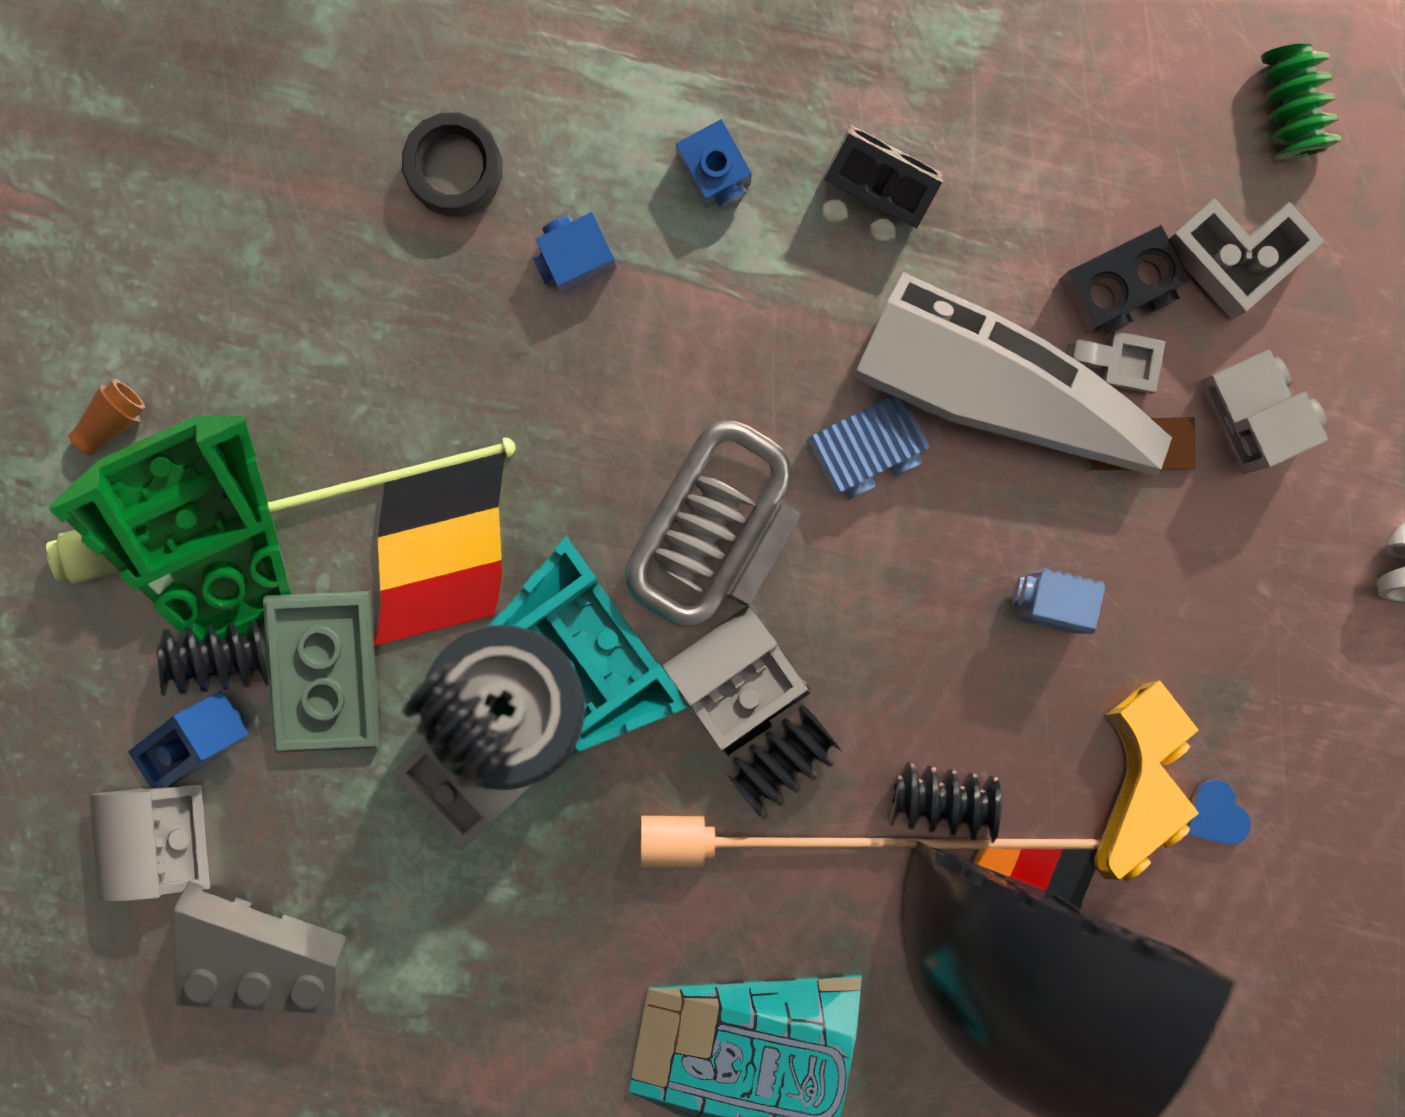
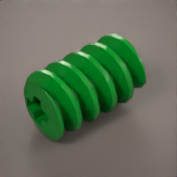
M1311 44L1284 45L1264 52L1261 55L1263 64L1273 66L1263 75L1265 83L1277 86L1266 95L1267 102L1270 105L1279 107L1269 115V120L1272 125L1283 127L1273 134L1272 141L1274 145L1287 147L1277 153L1275 156L1276 160L1297 159L1322 153L1327 148L1342 141L1341 135L1325 133L1324 130L1325 127L1339 120L1337 114L1323 113L1321 107L1336 100L1335 94L1319 92L1318 88L1333 79L1332 73L1317 72L1315 67L1330 59L1328 52L1313 51Z

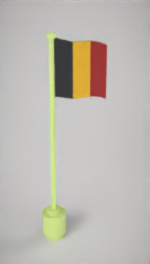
M502 438V444L268 502L270 512L384 484L378 530L381 608L374 646L493 616L498 605L502 580L499 503L505 457L507 455V458H509L515 452V444L511 439ZM76 530L60 533L57 540L47 542L46 544L49 566L57 582L69 580L71 584H76L120 572L101 553L96 555L81 541L82 536Z

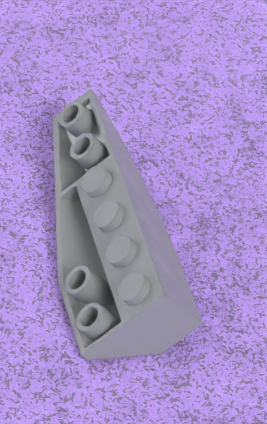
M904 272L884 308L853 377L879 391L891 394L920 407L928 413H933L951 422L1153 476L1159 475L1172 440L1169 434L1127 397L1089 368L1046 340L996 313Z

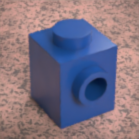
M722 119L676 143V155L705 208L716 202L720 208H724L747 194L744 187L751 184L752 173Z
M592 212L572 221L570 216L558 218L542 228L544 235L535 239L541 253L532 256L545 285L555 281L560 293L616 268L615 259Z

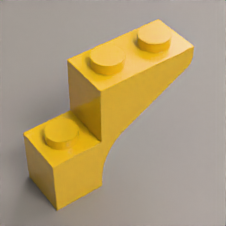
M1160 680L1142 684L1105 715L1122 741L1127 763L1124 782L1094 858L1095 867L1104 879L1120 880L1123 877L1125 881H1129L1139 875L1151 863L1147 856L1160 845L1168 848L1181 840L1190 831L1187 823L1199 814L1160 764L1162 761L1165 766L1169 765L1186 753L1190 748L1186 740L1199 731Z

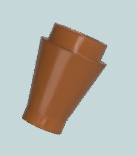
M113 379L107 386H99L78 424L69 433L68 437L77 449L88 456H93L99 448L141 420L139 414L145 408V404L129 386L117 379Z

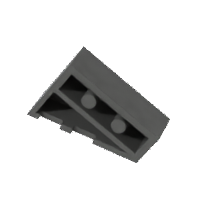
M191 881L187 882L173 910L176 1005L321 1014L336 1013L346 983V936L284 914L281 919L251 909V902L235 898L234 902L203 892L204 886Z

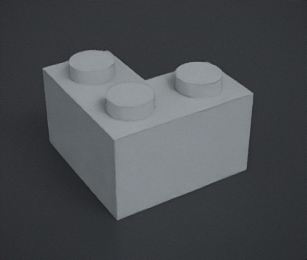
M1215 198L1168 238L1183 267L1232 320L1247 312L1325 242L1290 202L1273 213L1248 235Z
M1270 349L1201 381L1244 474L1271 467L1328 441L1324 431L1328 427V422L1322 407L1315 399L1310 400L1306 391L1295 396L1291 395L1288 386L1291 385L1289 371L1279 357H1273Z

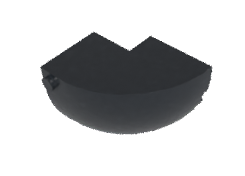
M917 841L909 867L904 895L903 925L905 949L911 976L920 1001L932 1025L948 1048L973 1074L991 1089L1036 1117H1161L1184 1087L1200 1061L1225 1011L1236 981L1184 950L1088 914L1058 895Z

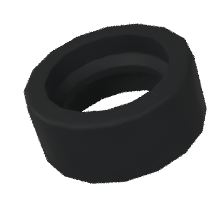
M460 112L438 113L422 120L409 134L402 150V172L413 195L427 209L444 216H465L482 209L495 196L503 177L502 156L492 133L479 120ZM445 135H461L470 139L479 148L483 157V171L479 181L470 190L461 194L446 195L436 191L426 181L422 172V159L426 149L436 139Z

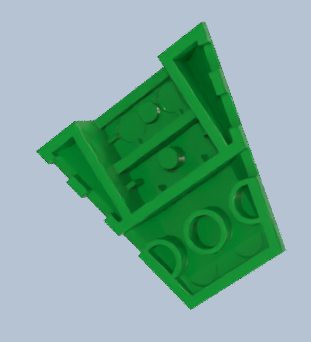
M193 416L99 459L49 505V511L62 523L66 521L82 536L81 541L96 555L101 553L120 571V577L132 589H139L153 602V608L183 635L185 627L190 626L198 641L203 639L206 625L209 624L213 625L219 639L224 638L229 622L235 624L239 634L246 632L249 620H255L257 625L260 626L265 623L263 604L265 596L292 595L246 416Z

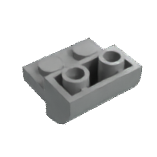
M749 606L744 607L662 665L721 750L727 748L808 690L779 649L774 638Z
M426 739L392 772L461 849L465 848L532 786L512 790H486L484 787L476 785L465 788L460 787L458 784L459 778L440 763L430 749Z
M196 783L152 789L139 788L89 794L99 900L130 901L160 898V895L183 892L188 881L204 886L203 890L210 889L201 784Z

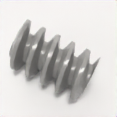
M699 476L696 485L703 495H688L685 503L692 513L678 512L675 522L681 528V531L668 530L664 539L670 546V549L657 548L654 558L658 562L659 568L702 594L704 590L694 577L696 575L710 578L715 572L705 559L707 557L720 560L724 558L725 553L717 545L716 541L721 539L734 542L736 536L727 526V523L731 521L745 524L747 518L738 508L739 504L756 506V503L715 478Z

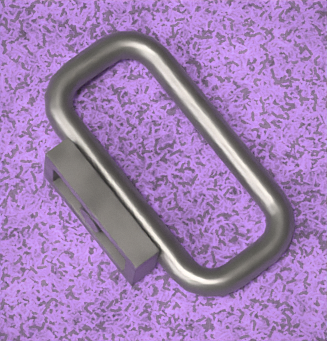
M734 420L719 421L707 427L695 441L629 557L625 573L626 585L632 597L643 607L669 622L683 627L699 626L711 620L723 605L726 597L740 605H751L802 515L788 505L780 504L791 480V464L785 451L773 440L751 427ZM725 441H732L764 459L771 468V476L756 506L751 511L703 598L693 606H685L654 589L646 579V571L657 548L660 547L667 531L672 526L678 512H680L714 450L719 444Z

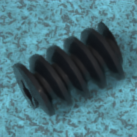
M249 620L245 636H240L235 624L229 622L224 638L220 639L212 624L206 625L203 639L200 641L197 640L190 626L185 627L180 643H176L169 629H163L160 643L157 645L158 673L162 697L166 695L171 680H173L181 695L188 692L191 678H195L202 692H208L212 676L217 677L223 690H229L234 674H238L243 686L248 688L251 687L255 672L259 671L266 686L269 685L264 634L261 633L255 620Z
M450 662L429 676L410 694L408 701L402 709V713L408 718L424 714L416 726V731L419 735L438 731L430 744V749L433 752L452 749L444 761V766L447 770L461 766L466 767L458 779L460 787L465 788L477 783L480 784L515 758L522 751V748L520 747L508 752L502 750L510 736L509 731L504 730L490 735L488 730L497 716L493 712L480 717L475 716L474 712L481 703L482 697L477 695L465 700L460 697L469 681L464 677L449 683L446 678L455 665L454 662Z
M804 705L798 708L802 722L800 726L787 718L781 721L785 738L782 739L771 731L764 734L769 748L767 752L754 744L748 747L753 763L749 765L738 757L731 760L736 776L733 778L728 774L727 776L762 819L768 816L764 802L766 798L779 806L783 805L785 800L780 788L784 785L793 792L798 793L801 790L797 776L799 772L815 780L818 775L813 761L817 759L826 766L831 767L834 765V760L830 748L835 747L843 752L812 711Z
M907 762L896 777L890 805L889 825L893 826L899 814L905 813L908 829L914 830L920 817L924 816L927 820L929 833H935L941 820H947L949 835L955 837L962 823L968 825L970 840H976L982 828L988 827L991 843H994L999 833L1003 807L999 779L995 776H989L981 788L978 775L969 772L960 786L957 771L948 769L939 782L936 767L930 765L925 768L920 779H918L915 763Z

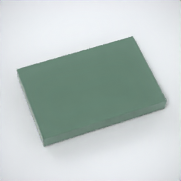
M371 591L265 596L263 604L274 753L379 748L381 742Z

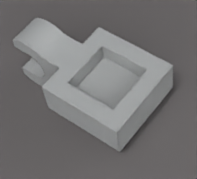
M1115 331L1110 333L1108 346L1076 340L1075 343L1069 344L1068 355L1087 368L1104 369L1102 379L1112 387L1153 394L1157 392L1166 341Z

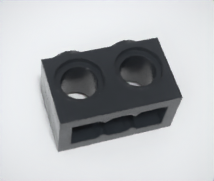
M850 124L826 170L824 180L917 229L942 184V172Z
M1162 225L1067 271L1060 278L1086 333L1088 334L1101 327L1105 336L1132 323L1133 319L1130 313L1145 305H1148L1151 313L1177 301L1180 297L1176 290L1190 281ZM1141 261H1150L1159 268L1161 273L1159 285H1148L1140 279L1138 265ZM1094 284H1104L1111 288L1115 296L1112 308L1104 309L1093 302L1091 289Z

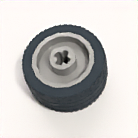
M496 625L476 629L462 635L438 655L431 665L425 680L444 665L454 662L455 665L446 679L450 683L466 677L469 682L460 695L463 700L477 695L482 697L481 703L474 712L476 717L492 712L495 714L494 707L500 699H510V704L514 706L513 715L509 718L503 715L499 718L496 717L488 732L492 735L508 730L510 736L502 750L508 752L521 747L522 751L491 777L480 784L474 785L497 790L523 788L550 776L568 759L578 743L585 717V699L576 670L567 656L553 642L526 628ZM438 731L424 735L429 747ZM452 749L433 752V754L444 766V761ZM461 766L449 771L460 778L466 767Z

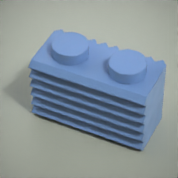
M890 396L808 437L806 440L832 495L836 496L845 492L848 500L876 487L872 477L890 468L896 477L922 464L923 461L919 454L930 448L908 403L895 396Z
M1049 568L1034 570L1028 573L1025 578L1018 577L1013 593L1012 607L1019 608L1017 620L1076 634H1094L1105 586L1102 581H1092L1091 578L1082 579L1081 576L1072 577L1070 573L1061 574L1060 571L1051 572Z

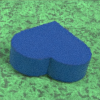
M1208 779L1201 782L1195 788L1191 804L1199 814L1187 823V826L1190 828L1187 835L1224 844L1235 845L1242 842L1248 837L1251 830V820L1248 813L1236 805L1234 790L1229 784L1217 779Z

